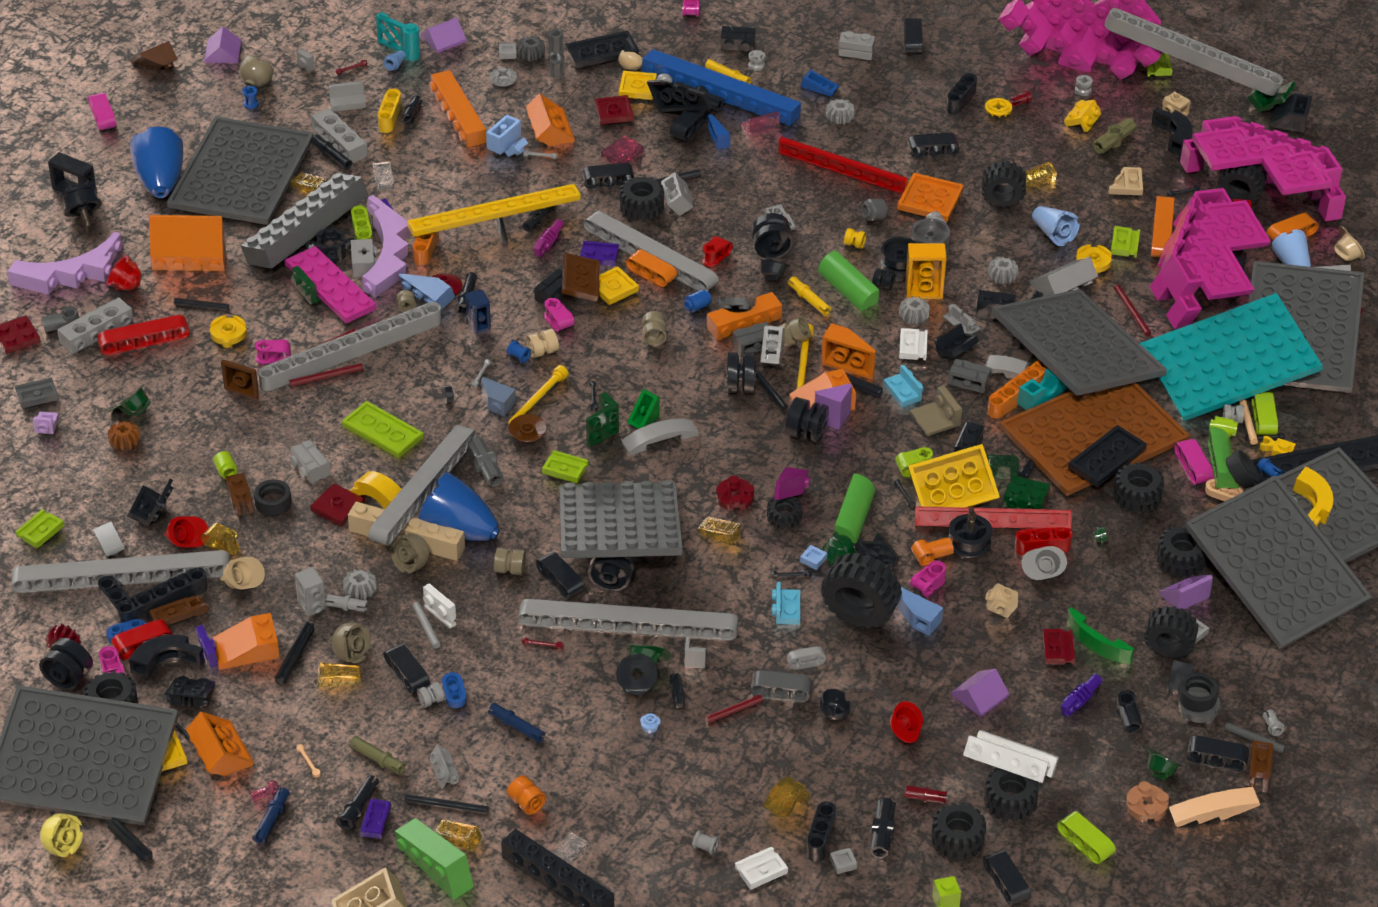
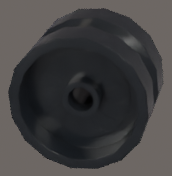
M767 213L758 217L753 222L751 235L758 255L766 259H778L790 252L793 247V236L786 217L777 213Z
M906 237L887 239L881 247L880 269H883L884 272H894L896 274L895 281L897 282L906 280L908 243H917Z
M728 352L727 393H737L739 381H742V391L744 393H754V381H756L754 352H744L742 364H739V354L737 352Z
M636 557L591 558L587 571L588 578L600 589L606 591L623 590L630 582Z
M68 638L56 640L49 652L42 657L39 663L41 673L51 684L60 689L71 691L78 687L83 677L88 674L93 666V660L89 652L82 645Z

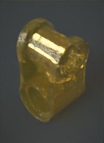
M214 522L201 535L202 542L209 548L227 551L230 555L236 554L240 549L236 541L238 537L236 530L225 527L220 523Z

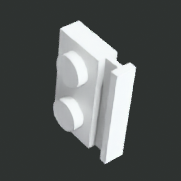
M901 328L899 359L918 360V358H923V360H926L928 330L921 332L919 329Z
M430 583L424 586V607L450 629L456 625L454 621L456 619L455 604Z
M769 847L735 863V869L739 871L740 876L750 890L788 873V867L780 856L774 852L773 847Z

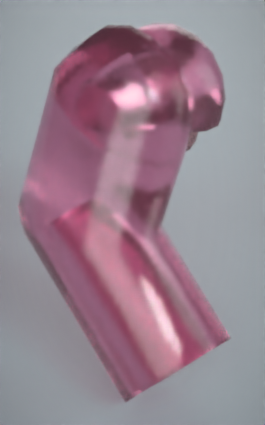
M271 780L266 786L251 792L252 801L255 803L261 799L274 796L278 787H280L278 782Z

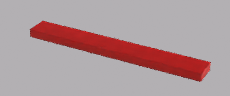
M782 136L779 139V154L903 194L908 184L907 177Z
M915 506V527H949L950 522L955 517L968 514L969 508ZM974 508L976 515L987 519L992 529L1066 527L1072 530V510Z

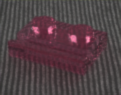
M625 135L603 149L601 157H606L613 164L627 163L643 152V146L632 139H627Z

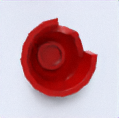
M125 255L111 270L106 284L107 286L115 287L116 290L132 291L140 286L141 270L136 262H133L128 255Z

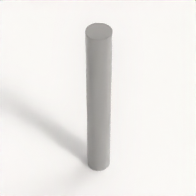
M413 603L412 607L433 648H439L441 644L420 603Z

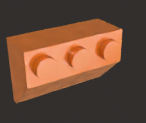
M540 93L526 106L528 117L532 123L531 127L535 132V138L540 143L553 146L573 143L575 141L564 108Z
M200 712L186 728L190 741L195 745L197 753L206 765L205 768L209 773L227 776L251 767L254 764L253 759L230 720Z

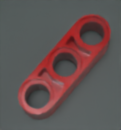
M1066 527L1022 529L1016 533L1014 550L1017 554L1024 556L1031 550L1054 546L1067 553L1071 549L1072 531Z
M158 619L115 635L111 640V644L116 648L119 659L127 660L146 641L163 635H172V632L165 620Z

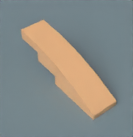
M1247 787L1196 797L1170 806L1169 809L1178 828L1195 820L1201 824L1219 817L1222 821L1260 806V802L1254 788Z

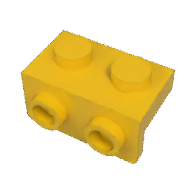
M1095 99L1078 101L1064 120L1066 127L1081 124L1083 131L1088 132L1101 115L1100 108Z

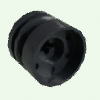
M795 397L787 414L785 434L800 438L804 432V439L806 441L811 439L813 443H819L828 424L829 406L825 404L820 406L818 402H814L810 408L809 400Z

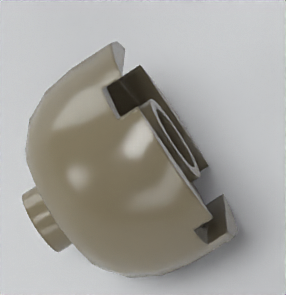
M245 56L239 67V75L247 87H264L273 76V67L265 60L263 62L258 61V57Z
M414 533L402 534L397 536L391 543V548L394 547V554H391V557L399 571H406L409 574L420 570L426 565L429 559V548L421 536Z
M344 623L335 630L332 637L334 654L339 659L348 663L355 664L363 661L367 656L364 655L366 649L369 650L371 646L370 632L361 623Z

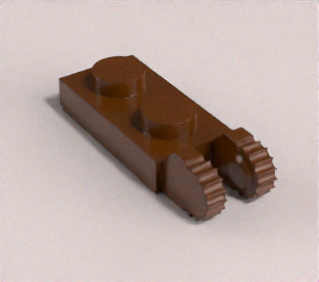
M245 473L225 476L236 515H242V506H247L249 514L254 513Z
M196 595L149 611V615L152 621L163 619L167 625L195 615L201 616L208 612L209 607L206 603H203V596Z
M1252 741L1249 787H1255V777L1262 778V792H1267L1268 780H1270L1273 743Z

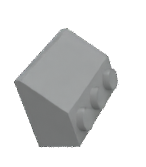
M1086 257L1072 261L1029 282L1037 291L1042 292L1043 296L1077 290L1081 284L1082 286L1093 283L1092 279L1098 277L1091 258Z

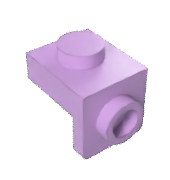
M39 412L38 417L33 418L35 433L54 434L59 420L58 413Z

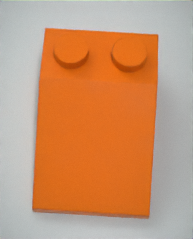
M831 323L822 338L821 364L835 369L843 368L845 372L870 380L874 379L876 350L849 328Z
M843 368L823 373L790 393L789 397L792 402L795 397L807 399L810 401L811 408L815 402V391L850 384L851 382ZM852 386L851 410H854L856 392Z
M271 613L251 616L212 637L216 645L215 652L219 669L280 658L278 640Z

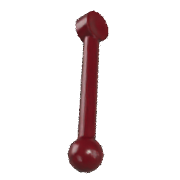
M361 60L360 63L342 69L337 68L335 72L340 75L344 71L359 66H367V60Z
M524 637L521 641L523 645L534 644L555 647L557 650L563 649V643L560 641L550 643L529 640L527 637Z

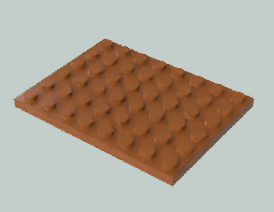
M1136 382L1078 396L1071 390L999 423V428L1032 461L1034 460L1035 465L1066 496L1093 485L1070 470L1068 462L1117 425L1147 443V449L1128 464L1144 462L1174 448L1176 442L1190 439V434Z

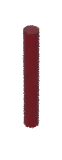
M760 694L707 715L705 720L707 724H710L763 702V698Z

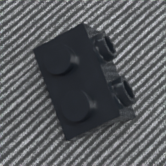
M958 323L935 338L934 342L938 356L955 359L964 351L970 350L973 345L979 342L977 335L964 333L962 324Z
M877 533L873 541H857L854 546L858 553H862L863 556L869 555L875 560L882 561L883 565L891 568V572L900 558L882 533Z

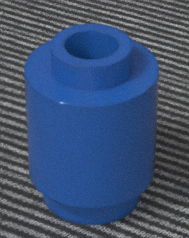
M699 290L687 295L684 299V307L691 313L706 308L712 302L711 295L707 290Z

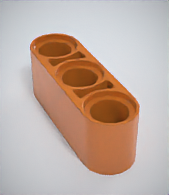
M1301 213L1271 225L1266 234L1272 241L1284 232L1287 234L1292 233V230H1301L1308 237L1318 230L1319 224L1308 213Z
M439 231L416 236L413 244V261L415 264L425 265L430 261L439 239Z
M642 249L637 250L626 259V266L630 271L660 287H665L678 275L672 265Z

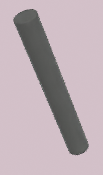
M1227 722L1225 730L1248 740L1273 743V750L1282 754L1286 746L1232 723Z

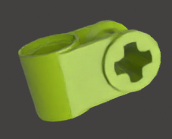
M922 447L902 452L896 456L895 463L903 477H910L908 466L932 459L933 451L930 448Z

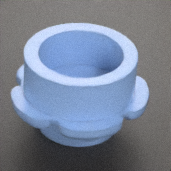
M649 713L642 716L640 722L642 723L643 730L651 733L658 729L661 720L655 714Z

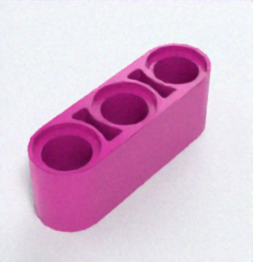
M106 93L89 95V106L98 130L103 131L116 128L115 116Z
M1195 439L1175 443V454L1193 485L1206 483L1208 480L1214 479L1213 469Z

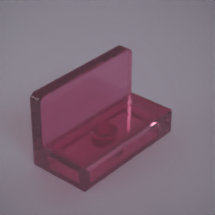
M777 111L748 119L747 122L741 123V128L748 138L780 129V113Z

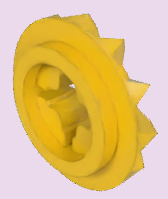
M993 98L985 103V110L992 117H1006L1011 114L1012 104L1006 99Z

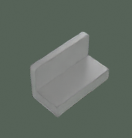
M362 81L329 85L330 104L333 112L366 108Z

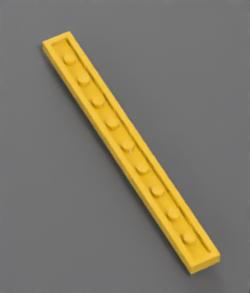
M575 184L407 220V227L413 237L578 201L581 198V194Z

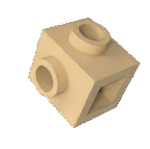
M1173 92L1163 99L1162 109L1170 113L1177 110L1187 116L1191 101Z
M997 583L986 594L987 610L1008 618L1018 607V592Z

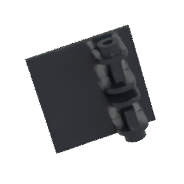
M186 676L174 678L165 692V695H167L166 701L170 705L186 706L188 697L189 707H192V705L198 708L208 707L209 698L206 697L213 688L215 681H209L207 678L189 679Z

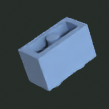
M505 115L486 132L487 149L500 155L504 153L506 149L521 138V120Z

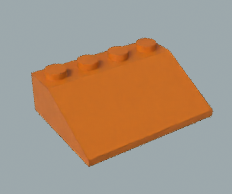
M149 215L152 270L225 271L227 254L222 216Z

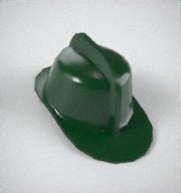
M145 384L133 395L111 408L108 412L119 408L128 415L135 416L141 414L151 404L150 399L142 389Z
M834 532L833 536L828 539L822 548L823 551L827 552V560L830 565L842 555L849 553L854 555L856 553L852 540L848 536L838 534V532Z
M627 644L625 646L628 655L642 653L652 658L655 664L656 662H665L672 658V654L668 650L658 646Z
M1142 746L1149 752L1147 768L1154 778L1164 781L1167 777L1173 776L1178 766L1182 767L1181 764L1170 760L1154 749Z

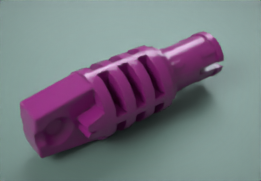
M556 219L551 227L546 228L539 236L533 247L535 257L541 258L550 250L557 241L559 232L564 228L563 221Z

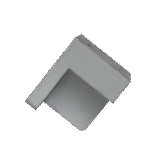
M686 637L685 667L705 668L706 648L690 647V637Z

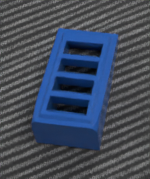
M810 69L804 76L800 87L832 97L839 88V85Z
M710 114L708 116V131L716 148H729L730 133Z

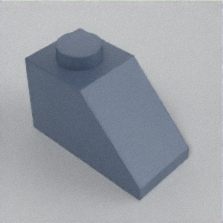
M485 377L481 378L482 395L488 410L505 417L516 404V389Z

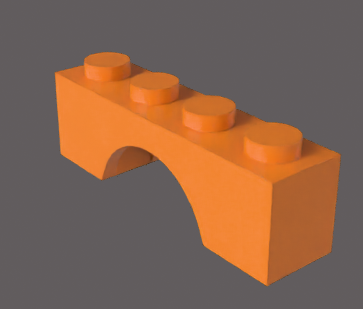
M773 292L756 297V304L749 311L735 313L722 308L707 313V328L716 340L732 336V332L739 328L743 329L754 324L770 323L782 319V304Z

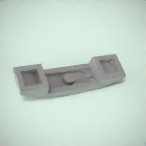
M668 419L636 430L622 440V445L628 455H633L646 451L648 444L678 435L681 440L699 435V431L692 420Z

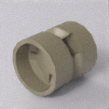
M658 311L646 313L642 318L643 340L648 345L659 346L667 339L665 316Z
M801 316L791 320L790 323L786 322L778 326L786 330L784 348H789L796 345L797 341L802 342L811 337L809 325Z
M498 547L494 559V572L504 574L510 571L511 575L523 576L526 564V551L514 549L511 553L507 548Z

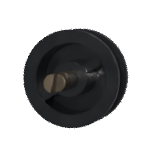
M92 182L80 186H68L66 191L58 197L59 201L64 205L63 213L65 216H82L87 233L92 232V223L88 213L102 205L101 200L96 195L97 187Z
M974 507L969 508L968 514L959 515L950 522L948 538L952 541L953 553L958 555V557L963 559L978 558L989 551L991 547L992 526L987 519L976 515Z

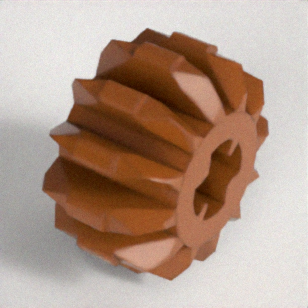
M125 420L121 423L117 421L116 425H111L107 433L110 446L114 447L115 450L122 449L123 452L125 449L131 450L132 447H137L141 438L138 426L134 425L132 421L128 423Z

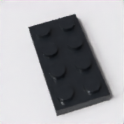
M628 30L565 44V50L575 69L618 60L622 50L624 52H635L639 55V48Z
M1117 425L1069 461L1068 468L1098 487L1118 472L1119 469H1122L1124 465H1127L1147 449V443Z

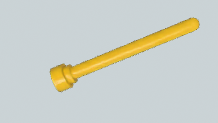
M809 323L811 337L802 341L796 389L805 384L809 340L814 335V326Z
M558 365L552 371V377L509 419L508 424L515 417L526 414L557 382L564 381L569 376L568 370L564 366Z

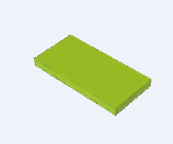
M365 401L341 421L344 428L397 458L402 457L424 438V433L368 401Z

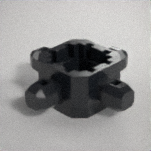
M327 226L325 230L317 233V242L309 241L306 243V250L316 246L327 258L336 264L338 260L346 257L345 249L350 250L351 240L356 239H344V231Z

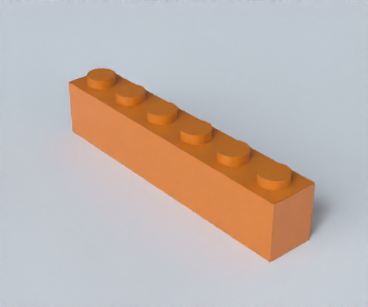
M447 70L431 74L430 90L435 93L437 102L441 103L443 112L447 113L449 122L453 123L455 132L459 133L461 142H464L467 148L487 143L486 128L452 72Z

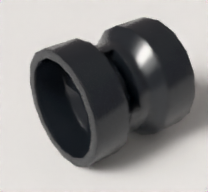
M877 268L874 272L872 283L877 287L883 286L884 289L891 290L896 274L891 271L884 272L883 269Z

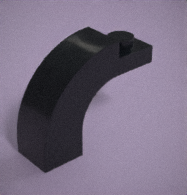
M1156 107L1153 110L1151 124L1172 133L1169 137L1167 151L1181 156L1183 141L1192 138L1193 129L1191 122L1177 110L1170 113Z
M173 634L155 637L146 641L129 658L131 673L150 678L159 665L168 661H182L199 667L205 662L202 647L189 644L188 636Z

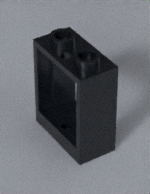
M60 152L48 161L52 189L63 193L66 191V187L71 185L80 186L88 182L96 185L93 165ZM64 171L77 176L78 183L66 179Z

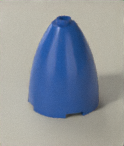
M149 127L147 131L139 135L135 134L130 141L131 159L136 174L146 190L154 197L164 198L173 190L181 173L183 140L172 129Z
M446 472L436 484L439 487H435L431 495L427 497L418 519L464 531L466 541L479 542L490 541L491 538L495 539L500 531L498 529L499 524L488 505L471 487L451 473Z

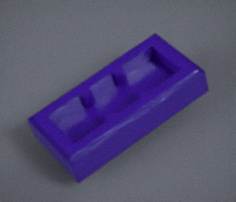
M203 625L197 626V639L203 648L206 660L211 668L216 667L218 662L215 642L213 638L209 639Z
M370 799L360 830L361 836L382 839L392 807L390 801Z

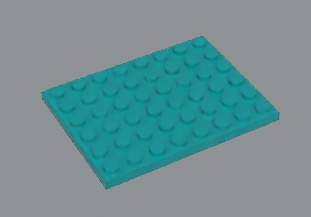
M1277 293L1140 343L1167 369L1166 376L1157 378L1183 422L1222 408L1224 405H1230L1323 370L1322 363Z

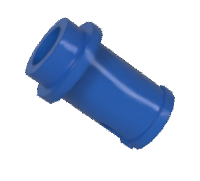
M1262 458L1257 464L1259 471L1265 472L1270 477L1280 476L1283 473L1282 470L1270 462V459Z

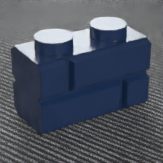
M481 289L465 294L467 323L471 327L472 332L479 334L489 331L491 329L490 301Z

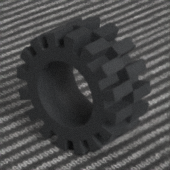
M792 497L780 500L770 499V502L767 504V521L770 522L771 526L774 525L776 529L781 527V530L787 527V530H790L791 526L795 528L797 524H800V520H802L800 500L797 501L796 497L793 499ZM780 511H788L790 513L783 514Z

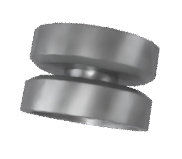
M922 219L912 226L911 239L917 243H945L947 257L949 254L951 230L941 220Z

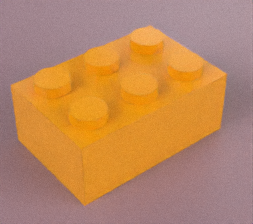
M908 243L905 280L906 298H911L912 296L918 298L920 296V299H943L946 267L945 243Z

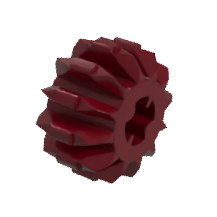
M62 623L54 625L46 635V646L51 648L54 642L60 638H68L81 644V635L75 633L76 629H71L69 625L65 626Z

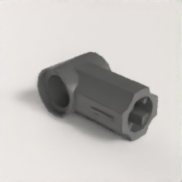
M69 306L62 309L61 313L42 317L45 333L55 331L78 319L77 309Z

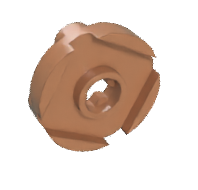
M1140 782L1139 785L1134 786L1127 793V810L1132 817L1140 821L1147 822L1148 819L1160 820L1167 813L1169 795L1149 782ZM1144 801H1149V802H1151L1152 804L1148 803V804L1145 805V804H1143V803H1144Z

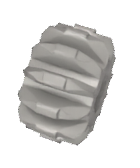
M836 98L835 101L831 100L827 104L826 117L831 124L836 123L837 126L839 124L845 125V123H850L853 120L855 111L853 104L849 100L844 101L843 98L841 100Z
M996 257L995 260L990 261L987 273L990 281H995V284L1001 283L1004 285V283L1010 285L1011 282L1016 280L1019 269L1016 261H1011L1010 257Z
M912 296L901 301L899 315L903 322L917 326L918 323L924 324V321L929 318L930 307L926 299L921 300L920 296L918 298Z
M363 568L360 571L354 569L353 573L347 572V576L343 580L345 595L364 600L367 597H373L377 589L375 575L370 570L364 572Z

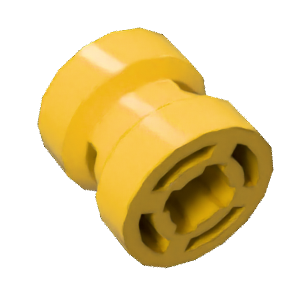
M848 228L844 236V245H853L858 249H862L866 241V232H856L854 229Z

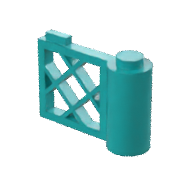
M383 12L376 15L378 43L396 51H404L406 60H418L421 56L419 27L414 23L405 25L389 18V15ZM382 21H384V22L386 23V25L388 26V28H386V27L384 26V24L382 23ZM395 27L400 28V34L395 29ZM389 29H390L391 32L394 34V36H395L394 38H393L392 35L389 33V31H388ZM383 33L385 34L388 40L383 38ZM395 39H397V40L399 41V43L401 44V46H399V45L397 44V42L395 41Z

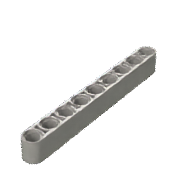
M601 211L594 212L583 222L585 229L589 233L608 243L619 244V249L630 255L642 249L669 263L677 271L678 275L675 279L697 291H709L719 282L716 273Z

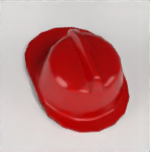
M179 516L174 517L170 521L164 536H167L168 541L174 546L195 548L203 546L207 542L210 531L206 522L200 517Z
M902 701L897 704L890 717V727L895 736L901 741L913 743L918 739L923 724L922 713L914 703Z

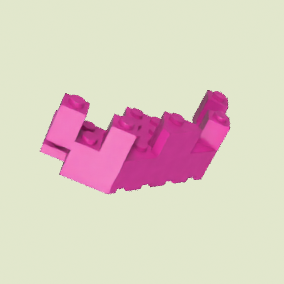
M1014 0L1006 5L998 19L1008 32L1018 26L1022 28L1025 35L1019 45L1028 56L1041 51L1043 47L1062 52L1058 61L1059 65L1089 73L1096 61L1111 65V71L1119 80L1131 75L1138 62L1147 67L1158 61L1162 54V51L1112 32L1104 25L1110 10L1117 8L1160 26L1162 21L1145 0H1100L1094 4L1091 0H1032V2L1026 5L1021 0Z
M1237 116L1205 120L1202 123L1200 133H1194L1192 139L1183 141L1180 163L1186 173L1202 171L1204 160H1206L1212 171L1253 164L1261 165L1262 171L1266 173V184L1275 183L1282 195L1306 192L1311 200L1320 199L1318 211L1325 221L1342 219L1346 195L1339 187L1342 167L1327 147L1321 146L1318 148L1311 145L1310 141L1297 138V140L1289 138L1288 134L1278 130L1272 132L1266 130L1263 125L1254 122L1250 124L1242 122V118Z
M1224 188L1196 191L1173 223L1176 229L1165 243L1157 265L1161 268L1160 272L1149 286L1157 301L1175 299L1176 302L1166 314L1174 329L1190 325L1202 310L1194 297V293L1200 286L1208 300L1252 294L1255 289L1232 251L1265 247L1271 243V240L1246 200L1232 202Z

